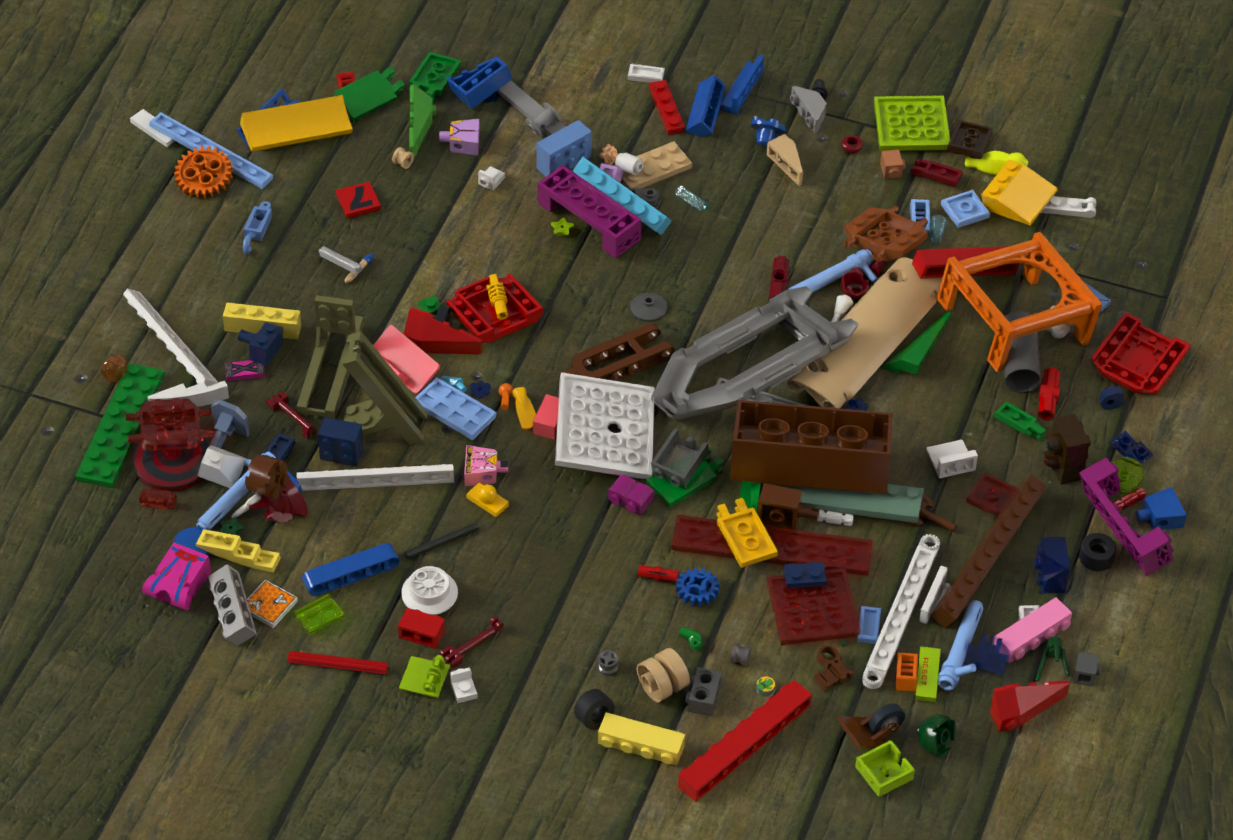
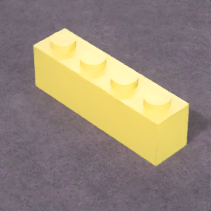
M226 303L223 313L224 331L239 333L243 329L256 334L267 322L283 327V338L298 340L302 326L300 311Z
M606 712L598 731V744L677 766L685 747V734Z

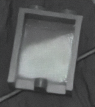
M674 428L651 462L652 473L657 478H664L674 486H681L686 489L687 484L704 459L710 455L708 443L704 442L700 448L696 446L695 439L691 436L686 441L679 438L678 429Z

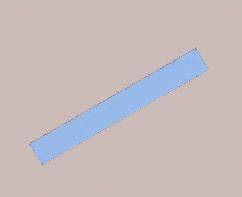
M162 112L149 122L150 127L193 151L194 147L200 150L201 146L204 147V150L210 146L212 151L214 148H217L218 152L223 151L224 155H228L231 161L232 173L260 189H263L273 180V174Z

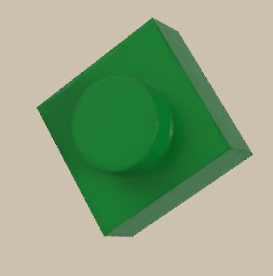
M434 295L418 302L420 310L429 312L434 316L441 306V303Z

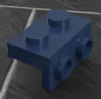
M824 562L784 565L783 580H785L786 589L826 586Z

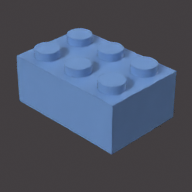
M579 120L536 143L537 169L545 177L562 165L572 169L582 157L587 160L592 157V131Z

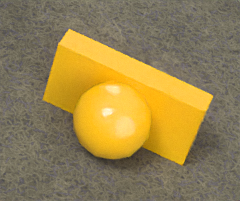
M479 482L466 494L467 499L495 517L499 516L509 506V501L498 495L495 487L492 485H483Z

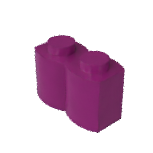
M620 475L608 489V499L614 505L626 507L629 512L641 515L654 500V490L645 484L637 483L626 475Z

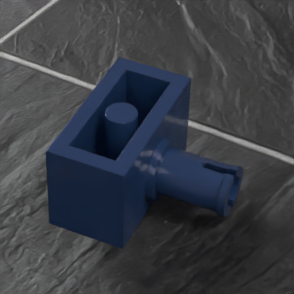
M265 322L256 334L241 329L238 334V341L249 344V360L267 367L283 345V327Z

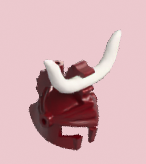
M290 479L288 485L280 490L277 499L255 494L238 508L231 518L238 517L249 509L254 511L265 509L267 513L263 515L264 519L267 522L272 520L279 524L292 520L293 515L307 517L308 509L303 496Z

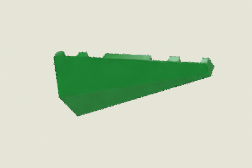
M951 312L944 313L884 363L882 369L899 374L902 370L918 375L927 356L933 351L947 325Z

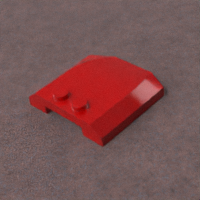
M507 274V277L497 278L499 283L503 282L507 297L506 308L508 317L504 320L497 318L496 310L491 305L487 285H490L489 276L458 289L455 292V297L451 301L449 299L446 301L447 306L451 307V312L472 335L482 339V343L488 344L534 324L543 315V307L512 274Z
M1125 312L1093 354L1091 362L1103 377L1134 393L1157 395L1189 352L1191 344L1175 336L1172 340L1142 325L1141 319Z

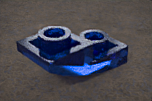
M1124 431L1110 442L1122 456L1138 466L1153 457L1150 450L1141 441L1137 443L1127 431Z

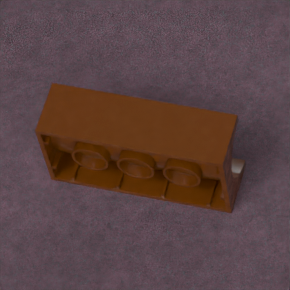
M738 400L730 480L887 494L893 413Z

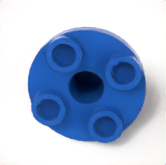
M753 117L750 125L753 129L757 130V143L764 147H767L769 141L777 138L776 135L785 134V126L779 124V120L769 119V121H764L759 117Z

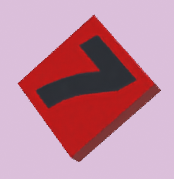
M370 181L335 190L346 219L381 210V205Z

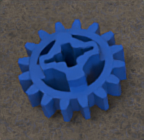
M694 567V571L691 572L689 569H686V574L681 573L680 578H677L676 593H678L679 599L683 598L684 604L691 602V607L694 604H698L701 607L702 603L708 606L709 600L714 602L715 596L719 595L720 583L717 582V576H712V571L706 573L705 568L698 571L697 567Z

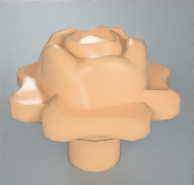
M607 144L602 149L603 152L600 153V159H604L605 164L612 166L616 161L618 153L614 146Z

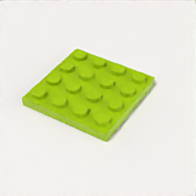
M944 96L874 97L880 151L947 150L950 135Z

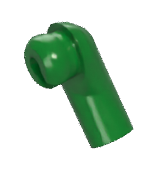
M681 627L679 636L688 639L693 650H699L703 645L700 633L686 627Z

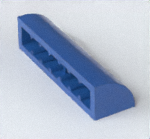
M715 74L699 83L686 131L692 135L707 136L713 133L726 87Z

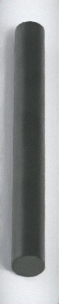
M476 522L410 549L405 552V556L407 559L479 530L478 524Z

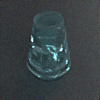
M935 215L930 220L931 241L934 243L942 241L948 225L946 218L942 215Z

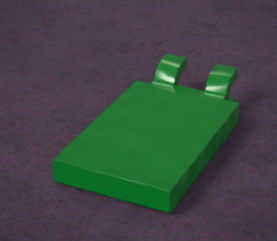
M429 52L410 79L409 87L410 85H415L432 97L433 104L436 95L442 96L449 85L446 78L450 76L453 78L461 67V60Z
M392 66L387 68L382 74L377 70L334 91V96L343 95L346 111L352 122L397 99L396 95L404 91L402 88L405 87V84L402 80L397 81L393 86L389 82L394 79L393 74L396 72Z
M689 453L667 466V468L683 474L695 455ZM707 456L687 484L686 489L681 486H674L670 481L664 478H657L655 475L647 478L646 484L671 508L716 481V474L723 472L721 466L724 462L718 457L709 465L707 462L711 460V456Z

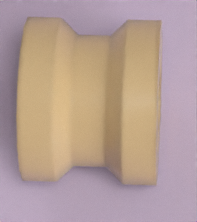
M402 147L397 148L392 156V162L397 165L400 164L404 169L409 168L414 159V154L410 151L406 152Z

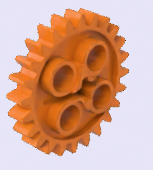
M201 146L200 150L194 147L193 153L188 150V156L181 155L183 161L177 160L178 166H175L176 172H174L176 184H178L180 190L183 189L184 194L189 192L190 197L196 194L197 199H199L200 195H203L204 199H206L207 194L213 197L214 192L220 194V188L225 190L224 184L229 185V179H232L231 173L233 169L228 155H224L223 151L218 152L217 148H214L212 151L210 146L206 150H204L203 146Z

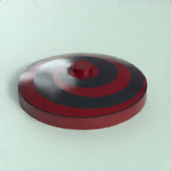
M166 428L158 430L145 437L134 452L133 462L136 475L142 483L154 490L177 492L189 489L204 479L198 476V472L209 444L200 434L189 429Z

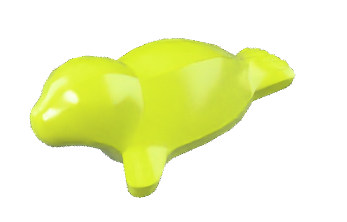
M990 151L983 154L982 159H974L966 155L965 167L976 168L986 174L997 175L1008 160L1028 166V160L1023 154L1018 152L1008 154L1001 151Z

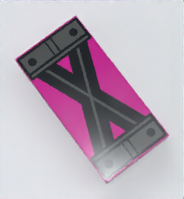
M250 360L225 363L227 381L265 377L263 364Z

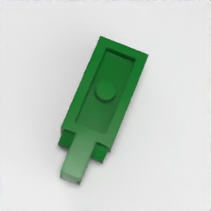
M1005 402L994 414L995 418L1024 435L1032 436L1039 441L1045 437L1046 429L1040 426L1035 417L1008 402Z

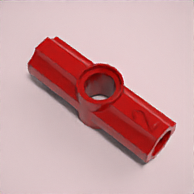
M1054 367L1044 369L1043 382L1040 386L1038 416L1045 421L1054 418L1056 404L1058 403L1060 371Z

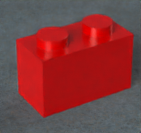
M407 608L398 625L400 639L437 649L445 633L444 618L438 615L427 614L417 609Z

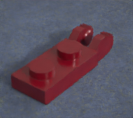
M924 159L915 160V166L911 167L910 170L914 176H923L953 187H957L963 176L962 170Z

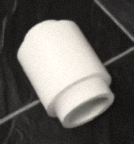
M619 153L615 161L617 167L633 175L640 173L643 168L642 159L628 153Z

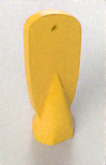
M515 388L512 393L516 399V412L521 428L523 430H530L533 428L536 412L530 399L527 397L526 388Z

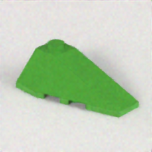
M410 85L409 151L414 154L415 158L432 124L433 115H436V105L432 104L431 96L417 86Z

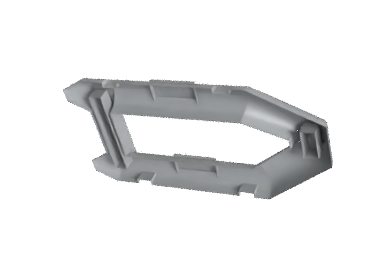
M807 286L785 290L769 299L770 303L763 307L757 306L695 340L693 346L687 349L681 348L674 352L651 396V400L676 421L735 407L738 404V400H747L768 387L773 388L800 373L805 366L848 343L858 323L852 318L830 323L806 305L813 293ZM784 319L807 335L805 338L725 383L691 394L686 393L697 368L724 353L729 354L757 338L759 333Z

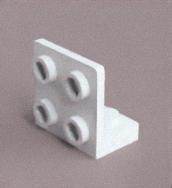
M963 440L927 447L926 451L939 478L976 470L978 455L975 450L968 451Z

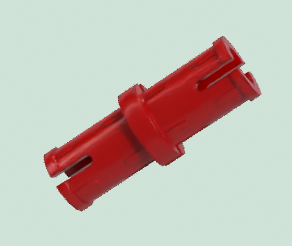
M639 565L638 577L655 579L657 582L663 580L677 583L679 570L664 569L662 566Z

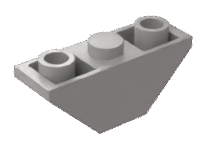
M793 86L790 95L791 103L797 107L800 116L804 117L807 126L814 133H817L826 115V102L819 92Z

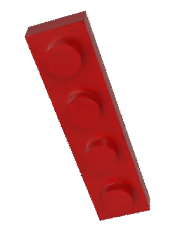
M666 80L649 83L650 92L667 134L672 135L685 132L684 123Z

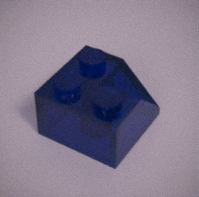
M1042 537L1040 545H1037L1038 558L1034 560L1035 570L1039 572L1037 574V585L1041 586V593H1066L1070 573L1066 537Z

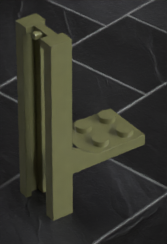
M316 295V345L297 403V413L306 418H309L311 414L314 415L315 419H319V416H323V419L324 417L336 419L350 374L342 365L343 358L348 354L349 345L347 344V337L350 334L363 331L364 321L362 316H355L354 300ZM331 333L345 334L346 343L325 410L309 408L308 406Z
M362 331L348 335V354L343 358L342 365L372 400L346 407L344 421L362 424L363 435L395 427L409 445L423 442L424 435L414 423H417V418L422 417L426 419L428 412Z

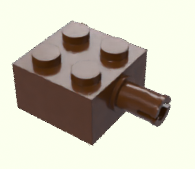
M764 483L758 502V516L766 528L795 533L800 517L817 521L820 508L803 506V503H801V490Z

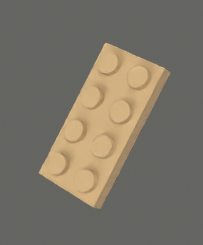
M673 141L636 156L642 159L643 168L641 172L633 175L623 171L621 182L626 188H644L691 169L692 162Z

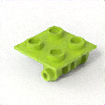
M441 655L434 657L433 661L411 656L399 689L438 698L450 665L445 664L444 657Z

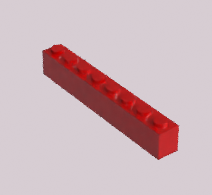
M795 680L785 684L775 696L769 697L762 707L756 708L750 717L740 721L732 732H727L722 740L717 744L711 745L703 756H698L691 766L681 770L678 775V788L695 802L700 800L811 706L812 693Z

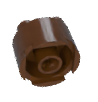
M256 455L248 466L247 470H250L249 477L246 476L245 485L248 491L277 499L280 490L287 486L290 481L286 462L267 455Z

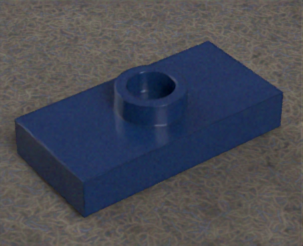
M278 433L264 454L270 452L277 459L284 461L296 444L295 439Z

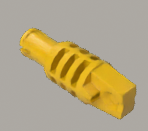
M496 274L489 275L490 285H487L490 302L496 310L497 318L504 320L508 317L503 282H498Z

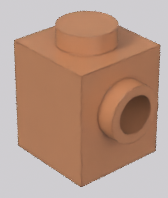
M881 151L880 165L884 179L902 177V171L905 170V160L901 158L900 151Z

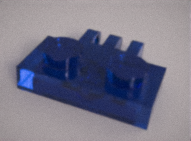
M983 633L979 646L969 644L964 664H974L976 668L1004 675L1009 655L999 652L1003 639L998 638L997 644L993 645L995 636H990L989 643H986L987 634Z

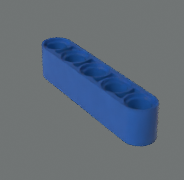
M385 543L308 570L302 575V580L309 594L317 596L391 570L399 565L400 559L392 544Z

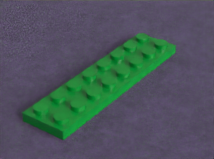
M128 363L75 475L76 481L109 488L114 487L149 411L148 396L157 393L165 376L164 370Z

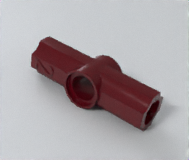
M779 255L777 258H774L769 299L787 289L790 260L785 256Z

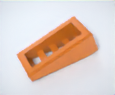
M898 653L897 691H916L918 654Z

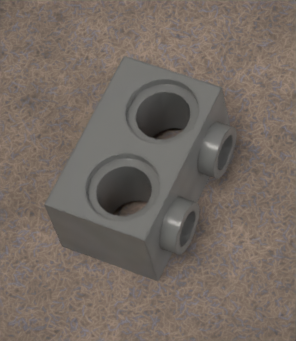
M697 667L696 675L692 674L690 680L692 690L687 691L685 703H689L688 712L713 716L721 685V671Z

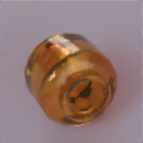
M111 354L101 365V374L108 381L118 382L124 377L128 369V362L121 355Z

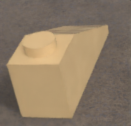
M785 134L769 141L767 144V156L798 186L802 185L803 170L794 141Z

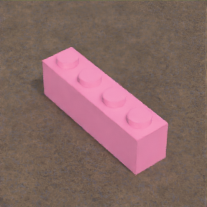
M1055 597L997 634L993 648L1009 664L1016 659L1019 660L1025 653L1035 650L1048 638L1054 637L1061 630H1066L1071 624L1072 612Z

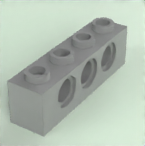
M227 564L208 576L211 584L209 588L214 595V605L218 609V620L223 627V637L226 641L239 646L257 633L240 574Z

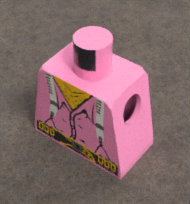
M466 445L465 486H476L479 482L483 485L496 483L497 472L508 473L509 461H497L496 450Z

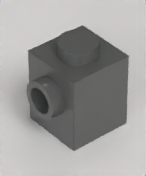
M1078 652L1073 683L1094 686L1095 677L1100 675L1101 664L1098 663L1099 655Z

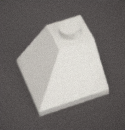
M210 445L201 462L198 476L231 488L238 481L247 458Z

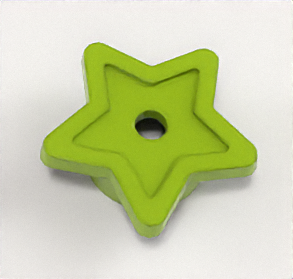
M562 218L559 222H552L551 226L555 228L554 235L568 236L574 224L568 223L565 218Z

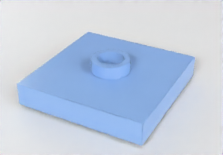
M974 190L941 200V206L957 228L990 218V212Z

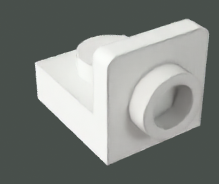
M491 166L486 171L480 170L478 172V184L493 191L505 179L504 172Z
M458 669L451 672V686L457 703L477 699L471 669Z

